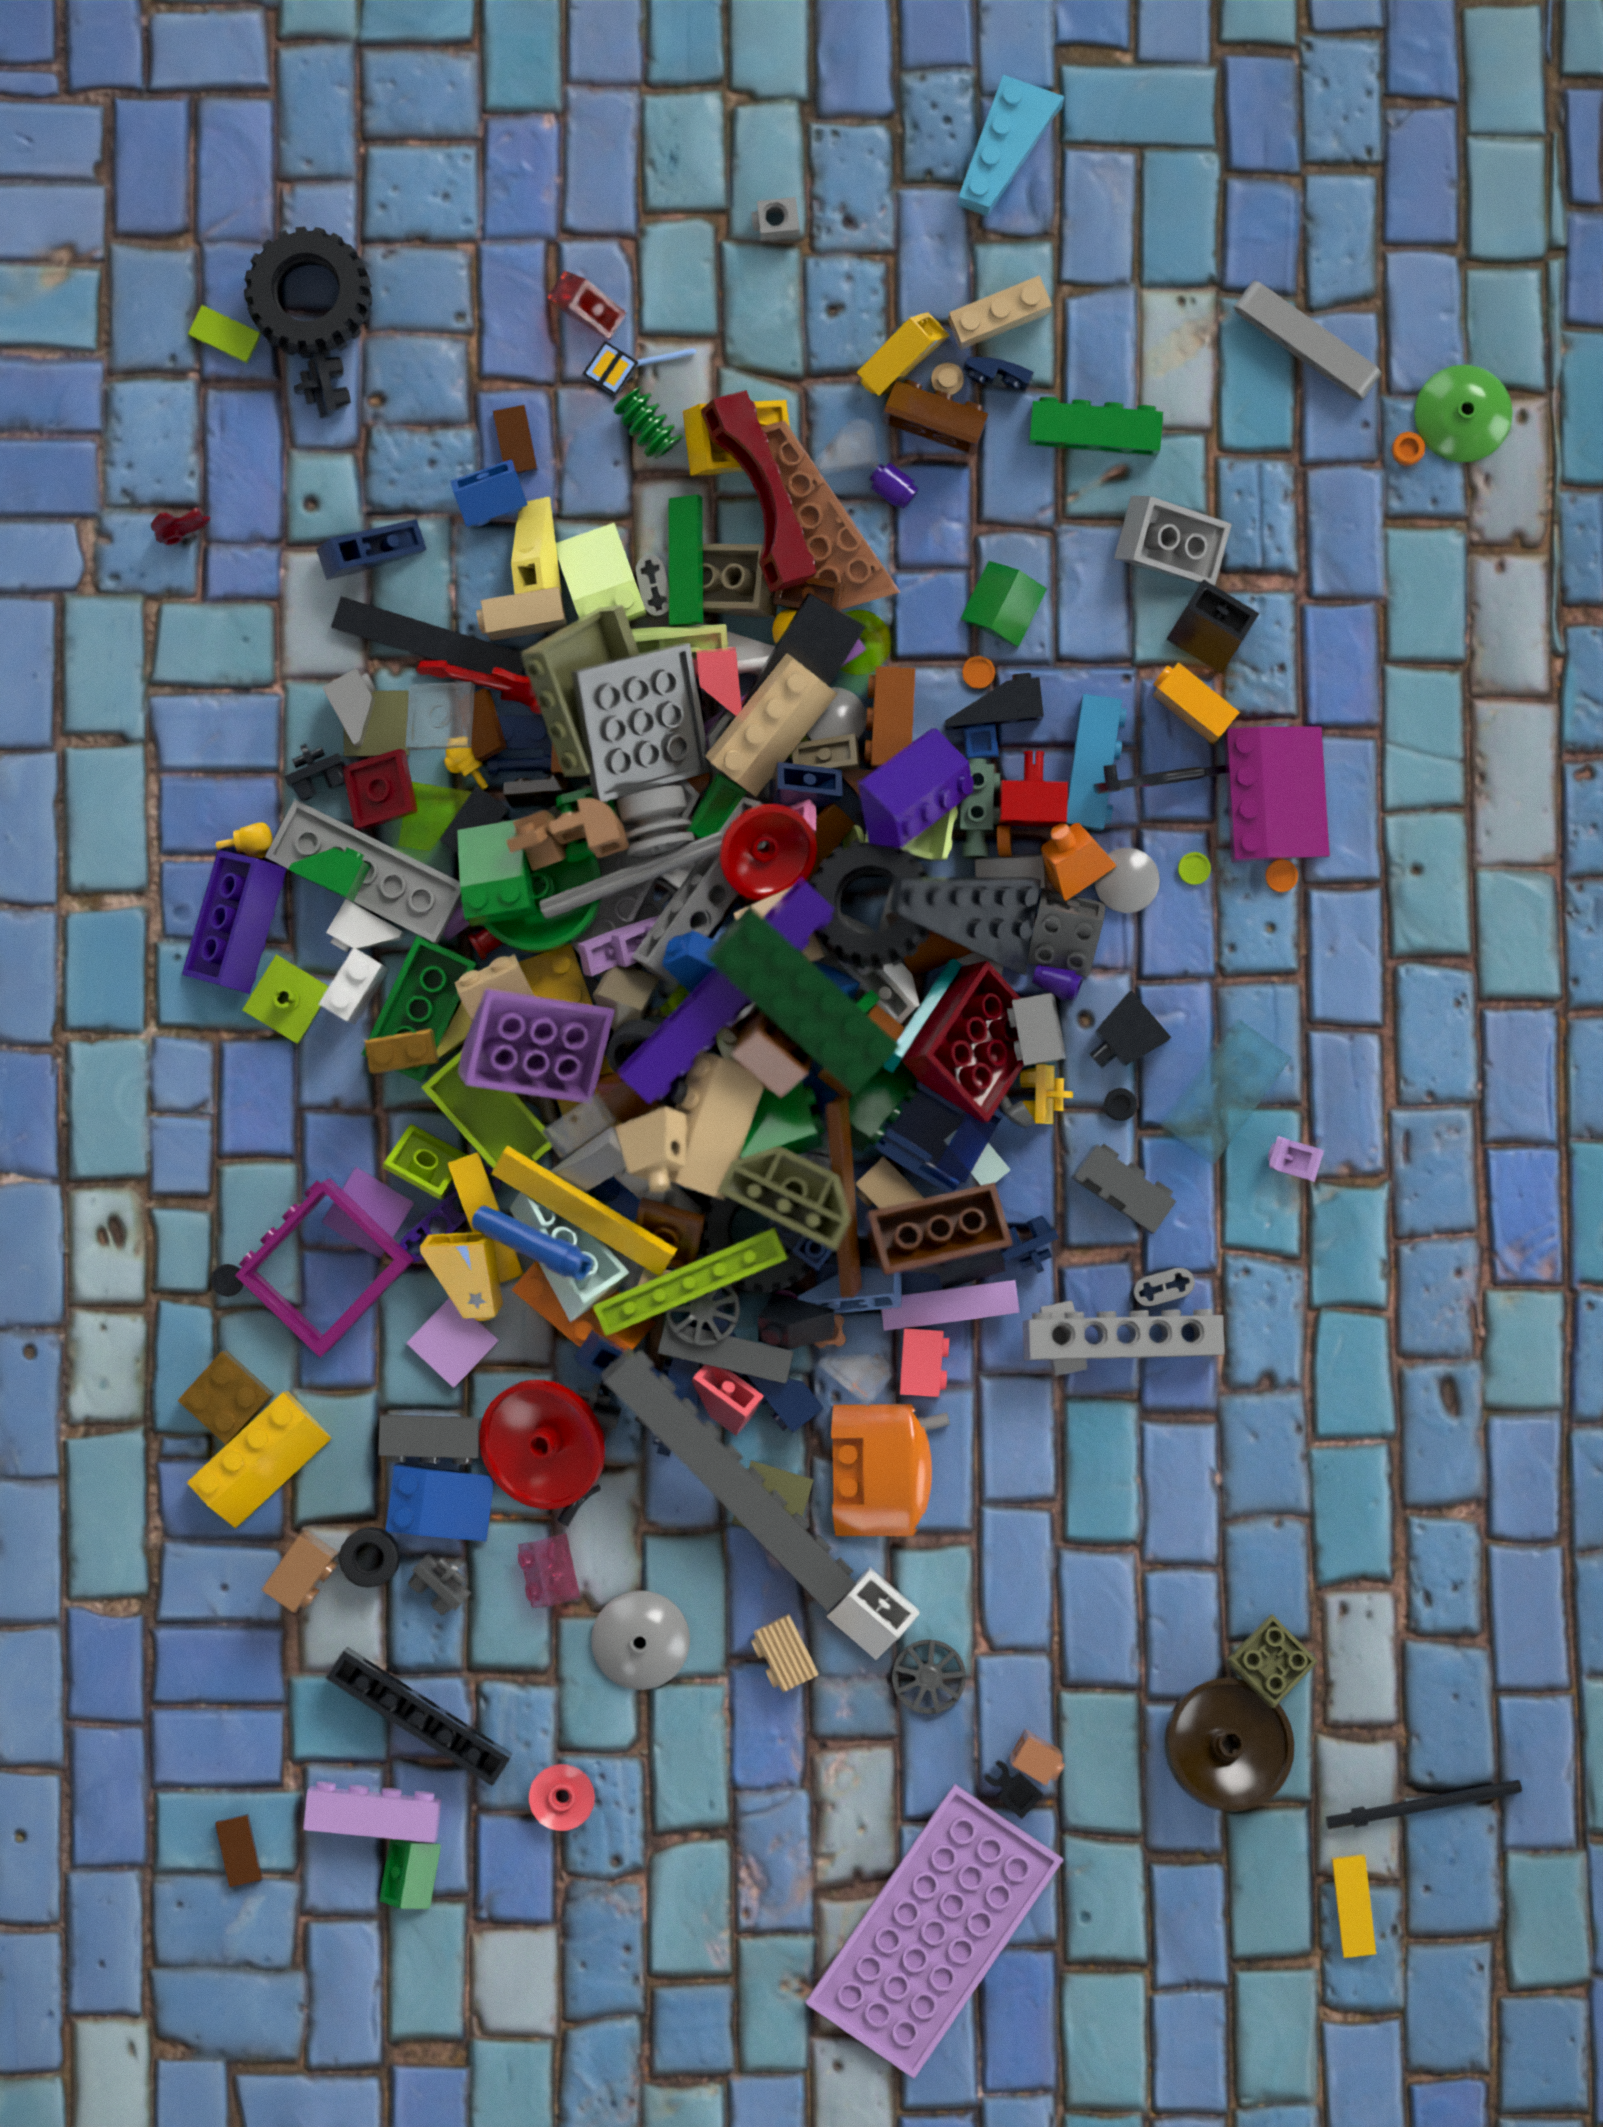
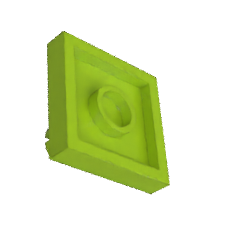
M276 954L242 1010L293 1042L300 1044L321 1010L322 1006L319 1002L329 986Z

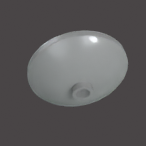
M631 1591L611 1600L599 1613L592 1630V1651L599 1668L613 1682L629 1689H652L671 1680L682 1668L690 1646L689 1628L680 1609L668 1598L651 1591ZM641 1636L646 1640L645 1647L637 1648L634 1645L636 1637Z

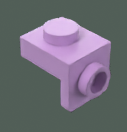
M1278 1136L1276 1143L1271 1145L1268 1153L1269 1168L1315 1182L1324 1150Z

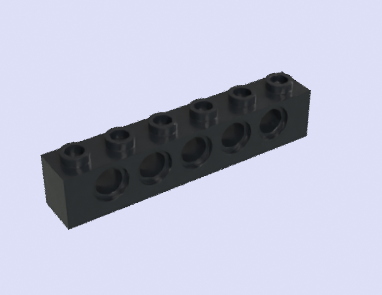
M349 1647L343 1650L326 1677L327 1680L491 1786L494 1785L513 1753Z

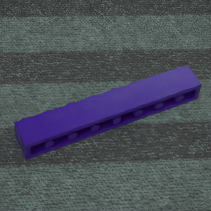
M800 878L767 912L764 918L801 952L808 945L809 940L807 938L814 930L820 931L832 919L831 913L834 911V908L803 878ZM715 967L617 1072L649 1104L654 1099L660 1100L670 1090L671 1085L669 1083L677 1075L683 1076L694 1064L692 1059L699 1051H707L717 1039L715 1035L723 1026L726 1028L731 1026L740 1015L738 1010L746 1002L750 1004L753 1001Z

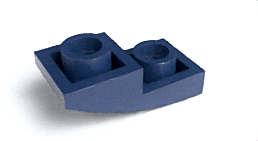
M968 357L963 370L968 372L966 376L980 385H983L984 382L992 385L999 374L1002 376L1001 381L1014 389L1019 387L1027 389L1034 375L1033 371L1020 365L988 357Z
M772 1218L764 1227L765 1231L775 1227L782 1244L817 1271L834 1250Z

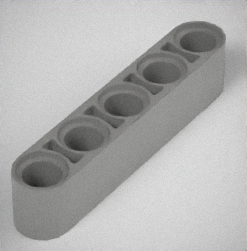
M1253 280L1233 307L1235 312L1357 400L1362 401L1382 374L1380 369L1257 281Z

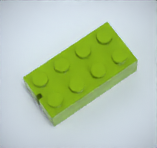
M462 1051L421 1086L493 1169L507 1146L530 1160L533 1158L538 1162L560 1143L517 1093L465 1085L457 1073Z

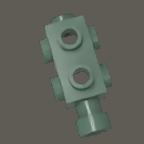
M977 758L967 759L970 765L971 776L980 775L984 782L980 786L973 785L974 792L957 805L958 814L954 824H959V832H966V843L962 844V857L970 859L988 857L989 844L985 843V833H992L993 825H999V806H993L994 793H999L1000 773H994V764H987L986 759ZM978 807L983 811V816L981 818H974L971 815V810Z

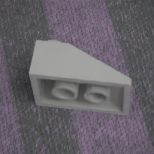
M1131 496L1114 559L1200 584L1205 579L1215 586L1232 524L1152 496Z

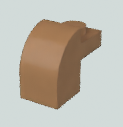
M578 799L580 812H567L560 815L558 819L549 822L552 835L561 845L586 837L589 848L598 858L629 848L622 822L605 803L597 799Z
M540 811L513 821L516 835L506 840L510 853L524 849L532 871L566 858L565 849L567 848V843L561 845L552 835L549 822L556 820V818L548 811Z

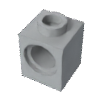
M796 197L757 201V211L751 212L753 232L760 231L761 241L799 237ZM771 213H779L784 217V221L778 226H772L766 221V218Z

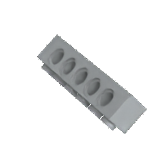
M743 796L719 832L724 835L728 827L738 816L762 804ZM767 841L760 842L757 849H763ZM719 853L701 859L696 863L631 956L657 978L672 985L677 980L662 966L668 941L675 936H682L693 930L708 937L713 928L723 919L724 912L733 899L740 895L726 880L720 866ZM713 888V892L709 897V892ZM694 915V920L690 924V919Z
M1213 1309L1193 1310V1316H1181V1310H1162L1161 1316L1149 1317V1311H1129V1317H1117L1116 1311L1097 1312V1318H1084V1312L1064 1313V1319H1052V1313H1032V1319L1023 1321L1024 1361L1225 1355L1223 1315H1213ZM1185 1324L1190 1325L1194 1330V1338L1190 1342L1185 1341L1181 1335L1182 1327ZM1121 1325L1127 1327L1130 1332V1339L1126 1344L1120 1342L1117 1338V1330ZM1152 1325H1157L1162 1331V1338L1158 1343L1152 1341L1149 1336V1330ZM1088 1326L1095 1328L1098 1333V1339L1095 1344L1088 1343L1084 1337V1332ZM1055 1327L1062 1328L1066 1334L1065 1342L1062 1345L1056 1344L1052 1339V1332Z

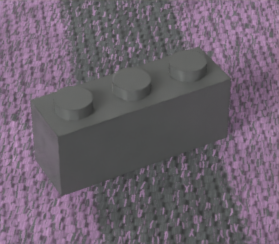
M383 1414L380 1416L379 1456H387L386 1462H406V1456L419 1457V1463H439V1457L452 1458V1464H472V1458L480 1457L479 1433L481 1417Z

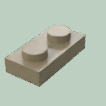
M854 733L799 742L792 751L793 764L842 769V771L859 769L858 738Z

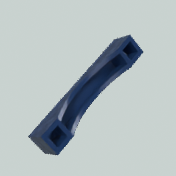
M703 1253L697 1256V1260L705 1257ZM722 1287L718 1288L715 1293L714 1301L723 1299ZM724 1305L719 1306L717 1311L725 1313ZM717 1317L713 1319L720 1334L724 1333L730 1326V1323ZM733 1331L729 1335L731 1337H736ZM737 1372L742 1379L748 1376L754 1383V1388L764 1395L761 1404L764 1405L769 1402L776 1411L772 1418L783 1431L789 1428L792 1433L824 1409L803 1381L787 1378L785 1384Z

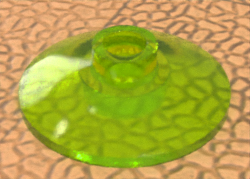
M866 610L845 612V614L865 625V629L860 637L865 639L867 651L840 670L851 675L872 673L876 670V666L884 664L890 653L891 636L889 629L884 621L872 612Z

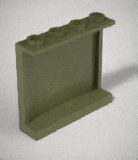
M623 605L599 607L521 653L526 672L532 684L537 703L541 709L564 776L590 774L586 761L571 671L639 654Z

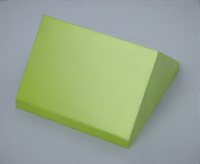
M410 1123L383 1163L382 1168L432 1196L444 1199L453 1183L447 1163L463 1158L467 1154Z

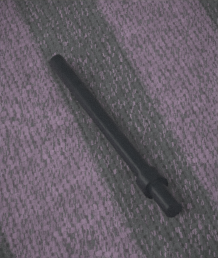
M1514 1780L1368 1809L1361 1806L1351 1808V1812L1326 1816V1824L1328 1830L1354 1825V1828L1368 1826V1822L1522 1793L1520 1780Z

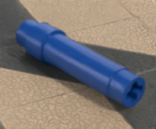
M486 1205L478 1208L473 1216V1229L544 1264L548 1270L563 1277L570 1276L580 1281L588 1275L591 1269L592 1258L582 1253L578 1246L563 1239H555Z

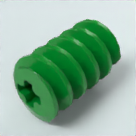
M640 386L623 397L616 404L613 412L615 415L624 414L621 419L623 426L632 424L629 434L631 436L640 435L636 441L639 447L648 445L644 454L646 457L655 456L654 459H657L675 447L683 436L681 434L674 437L670 436L675 425L671 424L665 427L662 425L667 418L666 413L659 416L655 415L660 405L656 403L648 406L647 402L652 394L640 395L639 392L643 388V386Z

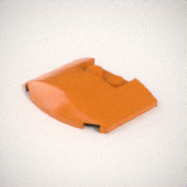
M912 1404L833 1405L831 1438H833L834 1504H832L835 1536H914L918 1529H915V1527L922 1518L923 1513H926L931 1494L932 1457L927 1433L924 1426H921L917 1417L912 1412L916 1411Z

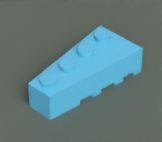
M1006 75L1002 76L961 188L957 206L985 216L990 214L1019 168L1022 167L1028 155L1046 131L1052 119L1061 109L1064 96Z

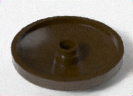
M1218 1678L1194 1687L1175 1705L1165 1730V1753L1169 1768L1176 1782L1192 1799L1214 1810L1237 1812L1263 1804L1281 1789L1289 1776L1294 1760V1736L1289 1719L1279 1703L1275 1708H1270L1243 1679Z

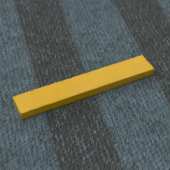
M509 1146L505 1148L491 1173L659 1277L663 1274L677 1251L673 1246Z

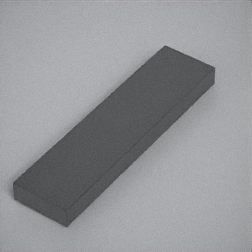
M667 1321L664 1324L658 1349L660 1354L785 1384L794 1351L731 1336L709 1346L691 1345L678 1338L671 1330ZM686 1326L681 1330V1333L694 1339L696 1328ZM702 1330L700 1340L716 1338L711 1331Z

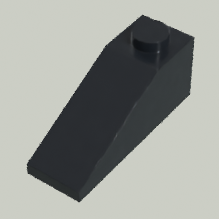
M1031 673L1012 675V680L1002 683L945 720V730L1042 720L1044 714L1040 678H1032Z

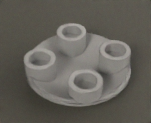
M830 687L838 695L807 732V739L811 741L854 733L859 739L866 727L867 716L863 703L854 693L846 689Z
M1120 848L1110 852L1108 856L1117 867L1094 882L1097 895L1107 907L1117 912L1133 913L1142 910L1153 901L1158 892L1160 877L1157 866L1147 854L1134 848Z

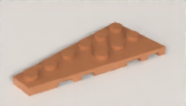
M786 421L761 427L768 437V447L773 460L779 466L780 478L785 491L791 497L792 509L796 520L803 528V538L808 551L815 559L817 573L813 578L839 582L845 585L840 610L900 593V590Z

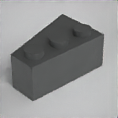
M1098 1144L1093 1145L1071 1178L1154 1234L1176 1203V1200L1170 1197L1173 1191L1159 1181L1153 1185L1144 1178L1146 1172L1131 1162L1128 1166L1117 1159L1119 1154L1107 1145L1102 1144L1101 1147Z

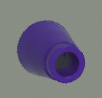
M1038 965L1034 972L1032 983L1065 1002L1067 999L1075 1001L1083 977L1076 975L1074 970Z

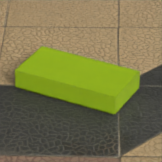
M204 305L201 306L188 332L190 337L248 364L262 336L260 332Z

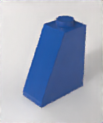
M694 930L682 936H675L666 945L662 966L691 994L715 968L704 954L716 941Z

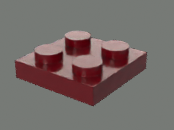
M399 748L342 767L354 828L356 830L362 831L418 813L405 750Z

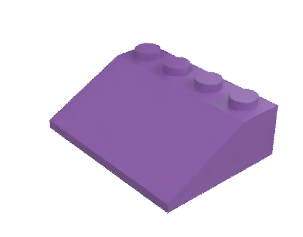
M485 989L464 1041L457 1073L464 1084L468 1086L592 1104L614 1010L599 1006Z

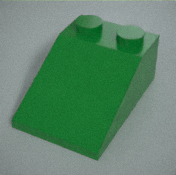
M516 820L457 830L460 890L464 918L472 927L537 915L530 866L524 849L510 853L506 840L516 835L513 821Z

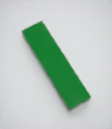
M694 494L668 498L669 625L677 627L703 624V497Z

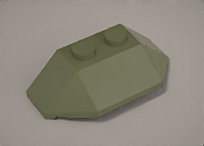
M780 1146L732 1161L718 1189V1192L834 1250L838 1249L851 1221L839 1175Z

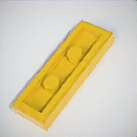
M1364 1854L1331 1857L1343 1958L1376 1955L1366 1857Z

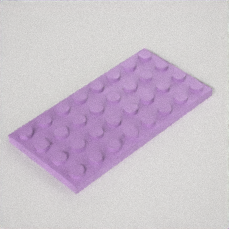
M954 1783L810 1993L805 2004L903 2072L915 2078L1063 1862V1858Z

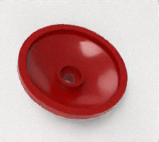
M777 804L760 805L742 813L726 830L720 846V866L726 880L738 893L754 900H764L792 887L800 878L804 880L808 878L815 864L817 843L811 826L797 811ZM767 841L763 849H757L760 842Z

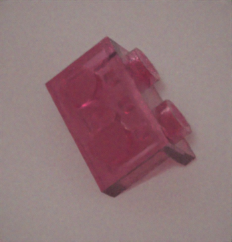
M566 1533L518 1544V1562L524 1571L526 1580L525 1594L532 1608L548 1607L581 1598Z

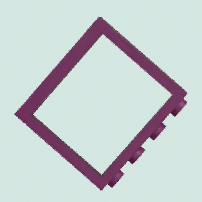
M331 1178L322 1183L316 1180L304 1192L307 1199L300 1206L295 1203L284 1213L282 1218L285 1222L278 1230L272 1227L261 1238L260 1241L264 1245L256 1253L251 1250L243 1257V1260L239 1263L242 1268L235 1275L319 1357L329 1352L415 1260ZM328 1196L394 1260L323 1335L264 1279L257 1270L317 1205Z

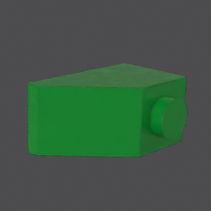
M346 847L344 852L332 848L290 864L288 870L354 902L371 866L362 861L363 854Z

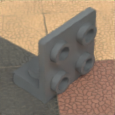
M1042 889L1030 942L1028 964L1074 970L1077 975L1088 977L1104 922L1106 905L1103 902L1073 896L1065 902L1058 892Z

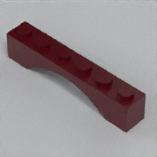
M747 390L714 398L700 411L712 441L726 450L739 463L750 478L758 495L764 521V541L759 564L770 593L803 584L817 573L815 559L806 546L803 538V528L796 520L792 509L791 497L785 491L780 478L779 466L773 460L768 447V437L761 429L758 421L756 406L750 400Z

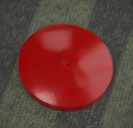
M534 1379L522 1381L510 1386L496 1396L483 1415L479 1442L484 1464L496 1484L516 1501L538 1509H558L578 1501L598 1481L605 1460L603 1432L592 1409L579 1395L569 1388L547 1380Z

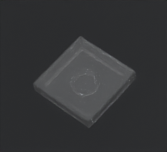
M472 682L410 684L406 748L409 750L471 748L475 685Z

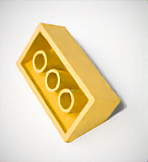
M285 1391L186 1483L208 1507L236 1529L324 1447L332 1437L289 1391Z

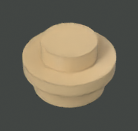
M942 363L932 373V386L935 390L954 395L963 386V372L953 363Z

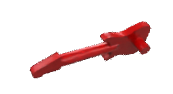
M445 660L420 661L416 671L421 675H431L443 679L448 677L502 691L500 699L521 702L529 706L533 713H542L529 676L516 675L499 667H493L490 675L450 665Z

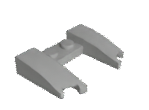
M612 1126L551 1169L553 1174L583 1192L614 1176L640 1200L642 1197L701 1214V1207L674 1182L669 1181L670 1188L667 1191L651 1192L648 1180L631 1175L627 1170L616 1130Z

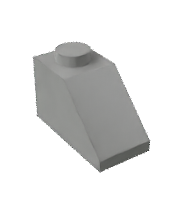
M356 668L323 686L322 689L352 743L358 748L363 745L375 704V699L371 693L376 688L367 673L361 675Z

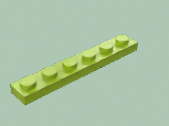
M774 1227L593 1305V1308L605 1336H608L786 1260L788 1256Z

